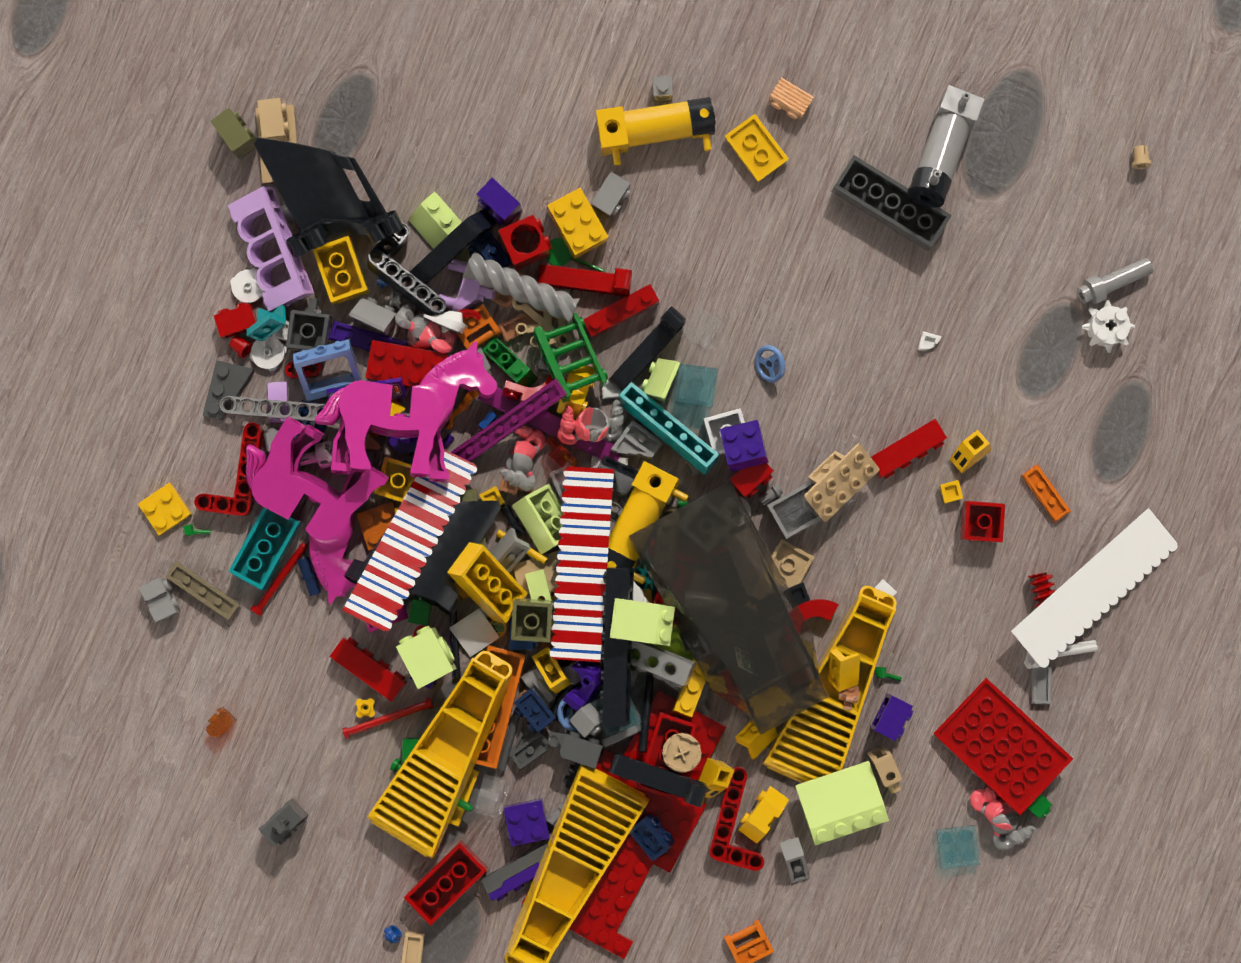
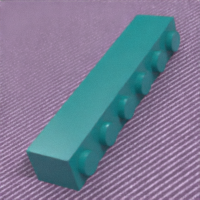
M631 382L619 394L618 400L621 402L620 405L701 473L706 475L716 465L719 453Z

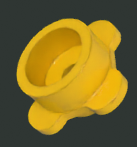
M374 699L356 700L357 717H373L375 715Z

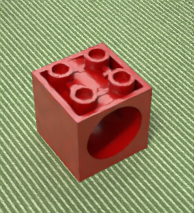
M534 214L498 230L515 270L522 269L550 256L551 243L547 235L543 236V225L539 218L535 219ZM523 231L536 233L540 238L536 250L531 253L518 252L513 247V241Z

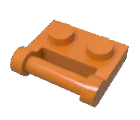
M484 304L474 309L481 315V320L477 321L475 317L463 318V323L467 325V328L462 334L457 333L467 350L475 341H477L478 347L495 335L499 336L502 334ZM490 324L491 330L469 343L468 337Z
M759 919L754 921V924L731 936L729 934L724 936L736 963H753L774 952ZM758 931L760 936L735 947L734 942Z

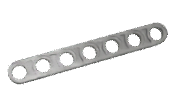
M225 396L220 401L221 410L227 414L286 419L290 416L295 420L315 422V417L318 415L319 410L325 406V404ZM228 400L234 402V407L231 410L225 409V402ZM250 401L253 408L251 411L245 412L243 406L246 402ZM266 403H269L272 408L268 414H264L262 411V406ZM288 405L290 407L288 415L281 414L282 406ZM304 406L308 407L309 414L306 417H301L299 414L300 409Z

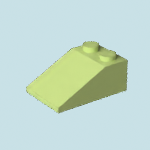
M658 358L657 362L653 361L648 371L651 373L649 380H644L641 389L653 400L664 404L679 370L680 363Z
M615 598L610 638L670 646L675 607Z

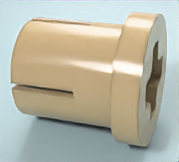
M1140 145L1134 147L1132 168L1145 169L1152 166V162L1149 160L1148 146Z

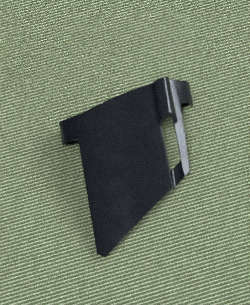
M257 137L253 143L300 232L286 240L295 257H299L327 242L346 236L354 237L367 234L371 242L375 243L388 235L395 234L404 229L396 210L385 211L355 158L336 155L335 152L276 139ZM344 169L356 172L370 201H363L358 198Z
M467 501L453 505L455 511L452 515H447L449 523L442 526L443 534L436 536L438 543L431 547L432 554L429 557H425L426 565L418 567L421 570V574L419 577L413 578L415 585L408 589L409 593L421 596L425 602L437 606L448 615L454 614L463 598L452 590L456 581L447 572L469 542L480 543L501 509L499 501ZM382 537L364 562L357 559L353 560L344 574L347 580L357 584Z

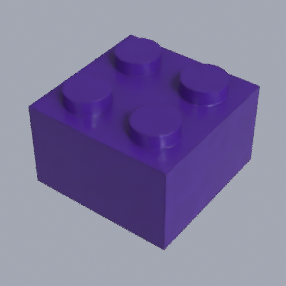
M493 177L476 194L479 206L487 212L490 211L493 216L492 218L500 226L502 224L508 226L522 211L521 204Z
M758 419L720 429L727 464L731 472L769 463Z
M886 694L870 728L894 741L897 738L900 739L905 730L903 728L905 721H909L914 711L911 710L913 706L890 694Z
M543 798L504 806L511 846L550 838Z

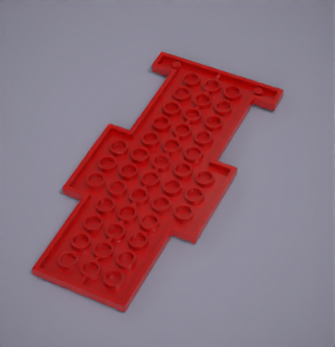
M660 690L656 693L651 704L647 749L659 711L673 715L671 711L676 699ZM695 710L689 721L697 723L694 738L700 744L701 759L694 769L681 775L698 780L707 758L711 757L726 726ZM641 731L634 734L624 755L644 762L646 753L639 752ZM604 749L597 762L596 769L644 793L650 799L635 824L652 812L654 816L658 817L665 830L670 832L675 841L668 851L652 861L629 833L569 928L571 931L624 959L633 940L618 933L619 926L652 865L654 864L669 873L672 871L707 804L703 802L702 807L686 803L684 798L676 795L673 800L636 788L637 782L609 772L614 753Z

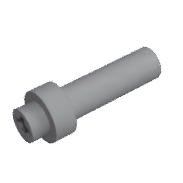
M1144 258L1104 277L1099 278L1094 275L1085 279L1083 286L1077 288L1078 297L1083 304L1088 302L1097 304L1106 300L1108 293L1152 274L1153 266L1149 259Z

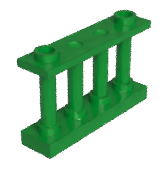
M577 312L573 313V322L549 332L543 331L542 327L539 326L534 328L533 332L552 379H558L568 394L561 399L563 403L570 400L571 393L574 390L599 381L603 388L606 386L608 379L606 370L601 369L586 335L584 320L582 317L579 318ZM577 330L580 340L557 349L550 347L548 343L550 339ZM584 346L588 357L565 366H558L557 356ZM592 364L595 371L594 375L573 383L565 382L563 376L566 373Z

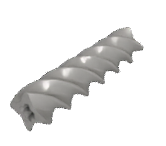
M473 252L463 274V277L466 279L477 280L484 287H494L502 295H512L518 302L530 303L536 310L548 311L551 316L558 319L565 318L568 323L579 299H573L565 291H555L549 284L537 283L531 276H520L513 268H502L494 260H484L476 252Z

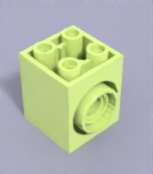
M426 626L417 631V636H407L399 641L400 645L396 646L418 689L456 670L453 663L455 661L454 656L445 639L439 636L435 627L430 628Z

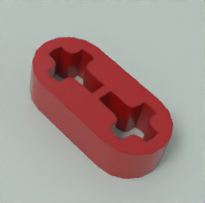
M293 361L289 362L285 367L286 375L292 379H299L297 372L296 375L289 372L290 369H293L294 365ZM320 362L314 364L318 367L315 373H312L311 370H305V368L311 367L312 364L303 367L306 378L318 377L322 373Z

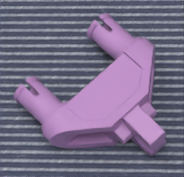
M453 259L451 264H448V270L464 273L468 261L464 262ZM463 277L456 298L444 296L443 294L439 296L445 300L446 308L458 312L462 309L472 308L480 301H483V298L494 300L496 292L480 285L477 280H469Z

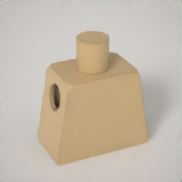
M882 745L867 752V756L882 785L888 787L891 794L900 791L899 781L902 780V777L890 751Z

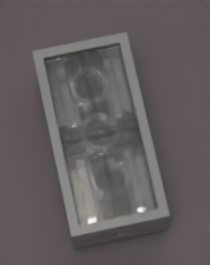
M811 481L766 506L784 539L821 520L804 498V495L815 485ZM851 498L842 507L853 502V499Z

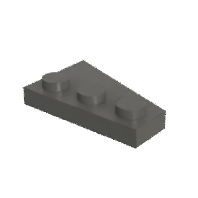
M216 360L202 416L223 421L227 413L223 412L220 408L221 399L225 396L237 397L255 369ZM232 400L226 401L225 409L230 410L234 402Z

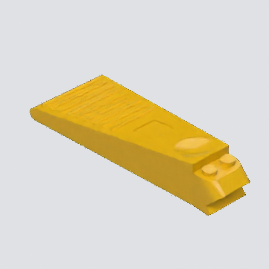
M863 586L798 698L796 706L792 709L762 764L766 765L768 769L800 783L842 770L888 627L896 612L897 602L893 596L871 586ZM837 649L845 657L855 653L860 655L859 684L857 685L859 686V698L857 703L852 702L851 710L843 709L844 701L838 700V691L828 681L830 651Z
M482 651L475 658L471 659L462 678L367 816L372 821L371 823L425 857L434 858L504 700L512 675V667L509 663L488 651Z
M580 764L512 930L513 934L504 957L506 963H549L554 951L647 806L650 799L644 793L596 768Z

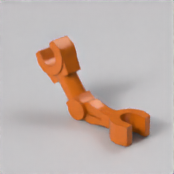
M476 390L469 391L465 395L463 401L448 419L450 424L446 427L447 430L452 429L454 419L462 411L464 412L479 395Z

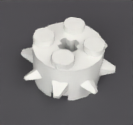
M1106 300L1105 306L1100 310L1090 307L1088 310L1091 318L1087 324L1082 325V328L1086 329L1088 336L1091 337L1089 345L1097 344L1104 346L1108 353H1111L1113 345L1117 343L1127 346L1129 343L1126 337L1130 329L1135 328V325L1130 323L1127 316L1128 308L1120 309L1119 307L1111 306L1109 300ZM1107 323H1109V325H1111V329H1110V330H1109V327L1106 328V324H1107Z

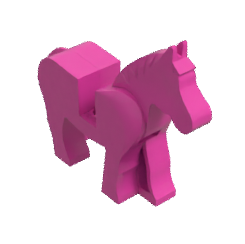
M477 341L473 342L468 350L455 353L437 364L425 376L420 385L412 387L410 417L399 413L391 416L393 385L359 380L335 392L329 398L323 410L315 417V423L320 425H334L341 417L340 427L333 441L331 473L351 475V472L371 473V463L365 451V441L370 431L389 437H418L410 476L428 478L431 482L449 483V473L444 464L441 430L452 415L458 390L460 388L469 391L476 390L482 398L490 399L494 396L497 389L495 379L484 368V356L477 352Z
M289 416L285 419L271 443L267 461L265 452L251 444L247 445L246 477L257 503L286 519H289L295 513L305 495H308L307 498L310 501L321 503L305 530L310 535V554L315 572L322 586L328 592L329 604H332L336 596H346L347 592L356 586V584L344 577V574L353 562V560L345 558V552L354 531L355 510L367 501L376 488L385 485L389 477L375 469V464L370 462L371 473L351 472V475H348L341 493H339L322 479L301 471L300 465L303 455L309 447L321 441L325 434L310 424L305 426Z

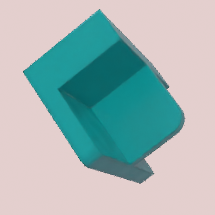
M280 305L272 312L261 308L258 309L257 322L247 329V336L263 342L286 325L285 306Z

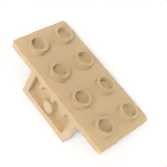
M859 443L845 456L834 451L808 476L815 485L804 495V498L822 521L827 522L880 469Z

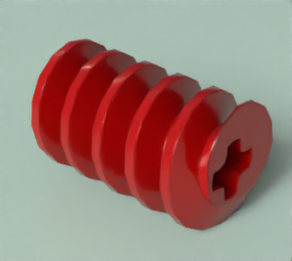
M1047 572L1028 576V578L1034 579L1029 585L1036 586L1035 589L1031 590V593H1035L1037 596L1032 599L1039 601L1034 608L1041 605L1056 591L1055 589H1050L1055 583L1048 581L1053 578V575L1047 574Z

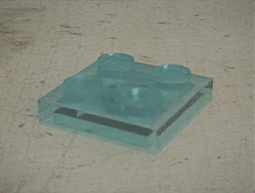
M975 825L936 829L941 869L980 865Z

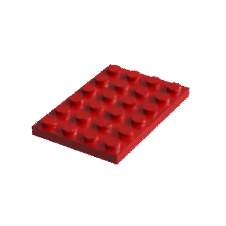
M987 678L933 733L1019 815L1032 804L1074 759Z

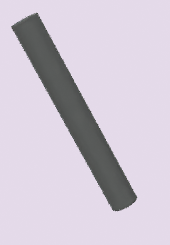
M516 713L512 715L498 770L501 771L506 770L509 753L520 716Z

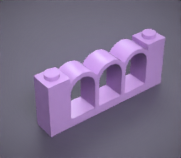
M263 186L229 204L230 216L234 223H238L237 228L240 237L245 242H249L247 247L248 259L255 267H259L256 276L257 283L265 291L262 293L268 311H273L280 305L286 308L314 294L301 257H295L286 241L292 236L274 187ZM266 212L272 229L255 237L251 228L252 222L256 217ZM275 237L282 254L265 262L261 256V248L265 242ZM285 262L291 279L275 287L271 282V271L277 265Z

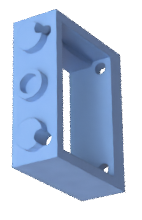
M349 339L340 342L336 341L329 345H320L316 348L302 350L293 354L294 366L307 401L326 397L327 389L344 387L354 381L362 380ZM342 356L347 357L352 373L308 384L303 370L304 366Z

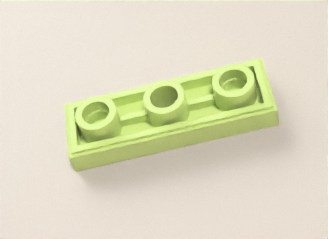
M542 569L525 574L531 599L539 600L541 596H544L545 600L552 601L545 570Z

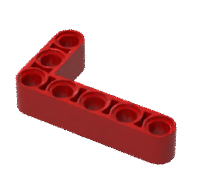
M539 265L537 283H546L555 288L628 296L631 289L632 270L616 268L614 273L552 265Z
M250 422L244 427L234 497L205 493L199 494L194 500L198 510L237 516H248L252 513L254 506L252 490L250 488L249 492L244 494L241 488L243 484H248L244 468L247 465V445L251 444L262 450L264 429L261 425ZM252 427H257L258 433L252 437L249 431ZM204 497H207L209 500V504L207 507L203 508L201 505V500ZM222 500L228 502V507L225 510L220 508ZM242 502H245L247 505V510L241 513L239 511V505Z
M734 766V772L737 770L742 771L743 778L735 780L732 775L728 788L724 790L709 845V853L714 860L758 871L764 866L763 856L759 852L729 844L747 781V773L744 768ZM732 789L738 791V796L735 799L728 797V792ZM726 808L733 810V815L729 818L723 816V811ZM720 827L728 829L726 836H719L717 834ZM715 846L723 848V852L720 855L712 853ZM734 851H739L742 853V856L739 860H733L731 858V855ZM754 856L760 858V863L756 866L750 864V859Z

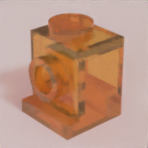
M220 707L217 710L219 715L215 713L208 720L210 724L205 730L212 737H221L237 721L224 707Z

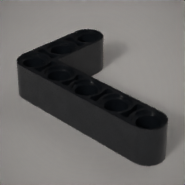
M484 209L469 216L424 257L410 273L426 285L472 241L487 233L497 223Z
M402 223L404 229L399 232H402L404 236H398L395 233L380 240L368 255L367 267L426 315L442 314L446 308L445 300L392 259L408 241L410 229L407 224ZM389 245L393 249L387 250L384 246ZM376 258L379 259L381 262L375 263L372 261V259ZM392 270L396 274L390 275L387 273V271ZM408 282L411 286L405 287L402 283ZM423 294L426 298L421 299L417 295ZM432 306H439L441 310H434Z
M671 306L660 318V323L613 373L609 381L622 392L631 382H634L683 328L686 318Z
M618 753L614 754L609 772L614 775L682 797L686 803L702 807L708 790L707 784Z

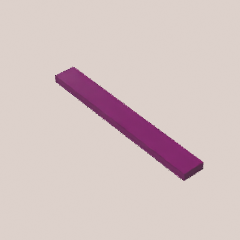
M554 379L451 451V453L472 462L568 394L558 379Z
M498 387L492 398L485 399L480 395L477 398L505 413L519 405V400L506 398V396L502 395L503 390ZM544 411L527 424L558 439L557 435L561 427V418ZM604 439L598 442L578 440L572 445L601 460L603 455L618 461L621 455L620 453L610 451L614 444Z

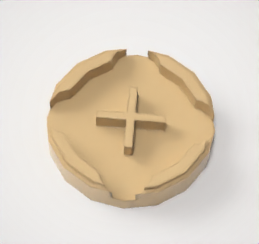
M678 733L667 739L663 746L662 754L666 765L675 772L684 773L698 765L702 752L696 738L690 734Z

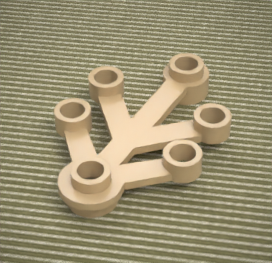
M513 298L512 307L516 311H524L537 323V325L517 324V334L533 333L534 328L539 326L542 327L543 331L547 332L555 329L552 326V318L548 311H543V318L527 303L517 305V300ZM565 318L558 319V328L564 326ZM523 326L525 331L519 332L518 327ZM565 333L550 339L548 343L559 348L572 343V337L569 333ZM532 336L530 339V345L534 348H538V345H534L532 343V340L535 339L534 336ZM565 337L566 342L560 343L559 338Z

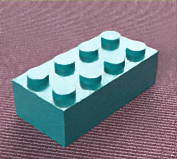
M263 507L228 572L261 590H266L303 522L292 516L286 519Z

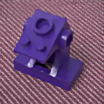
M577 661L571 666L581 676V684L567 693L563 701L575 711L592 702L600 693L598 690L603 683L601 681V670L604 667L599 666L595 662Z

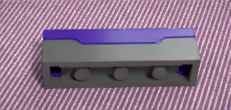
M549 841L482 877L481 882L492 901L495 899L500 901L508 896L507 892L513 889L516 892L525 887V882L533 881Z

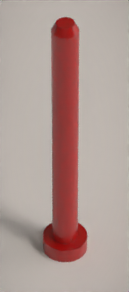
M303 542L299 545L258 604L251 607L254 613L262 617L264 614L262 610L295 566L297 560L305 552L307 544Z

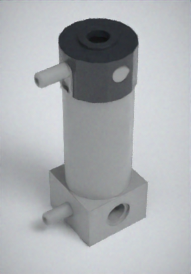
M948 85L931 123L933 125L918 167L914 172L911 185L908 188V195L914 202L931 208L944 205L970 131L977 121L984 98Z

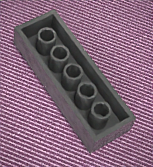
M853 155L831 191L927 251L932 248L952 216L939 207L931 208L914 202L908 195L907 187Z

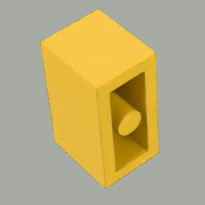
M547 647L532 656L549 688L557 694L572 683L559 660L553 659L550 656L551 649Z

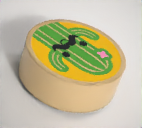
M493 620L489 622L499 637L505 635L507 631L505 623Z

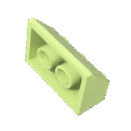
M433 192L425 199L408 219L433 249L462 223L436 192Z
M550 484L524 496L512 505L541 555L558 546L559 540L562 539L559 535V530L563 527L560 523V517L564 513L561 511L562 504Z

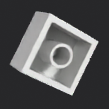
M741 408L703 419L709 445L719 455L725 454L720 429L745 423Z

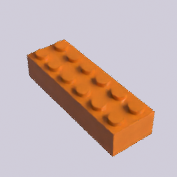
M488 645L486 651L509 663L512 667L510 683L506 689L507 693L475 763L497 769L526 654Z

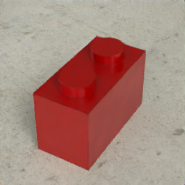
M247 302L236 305V308L229 310V308L219 310L218 314L213 315L222 339L246 333L247 329L257 322L254 307L251 304H247Z

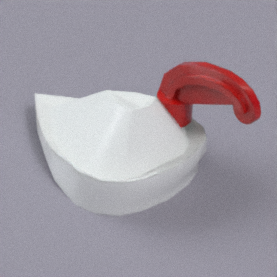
M462 309L458 312L448 311L434 316L424 314L423 316L448 330L460 334L467 328V325L463 323V318L475 317L477 321L481 320V315L471 309Z

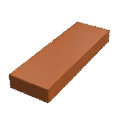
M1038 464L1021 475L1054 522H1057L1071 512Z

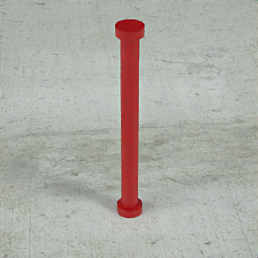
M429 697L426 698V701L348 729L347 727L342 728L343 734L348 739L351 735L427 708L432 709L434 708L432 700Z

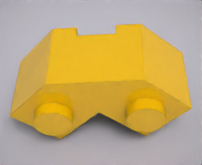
M588 365L569 372L566 383H573L594 375L595 371L593 367ZM595 382L574 390L569 401L563 403L560 400L557 412L562 414L565 406H570L573 409L574 418L577 419V416L587 408L588 402H585L590 387L593 388Z
M772 786L758 794L756 797L758 802L755 808L750 813L746 812L740 819L742 824L739 831L756 844L768 833L771 824L781 815L789 801L787 797Z

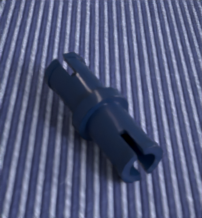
M308 557L297 560L303 576L301 579L305 581L309 596L321 593L315 578L317 576L316 572L313 573Z

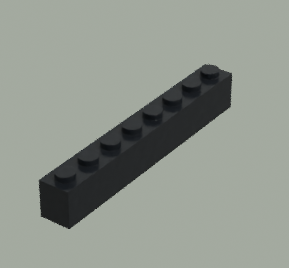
M609 567L606 568L603 575L606 591L603 592L605 610L602 614V620L605 622V630L602 631L604 650L601 653V660L604 661V669L601 670L603 689L600 692V699L603 701V708L600 709V720H602V725L625 727L630 725L632 641L610 638L615 598L633 601L634 568Z

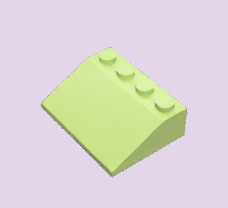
M869 761L795 785L815 846L889 821Z

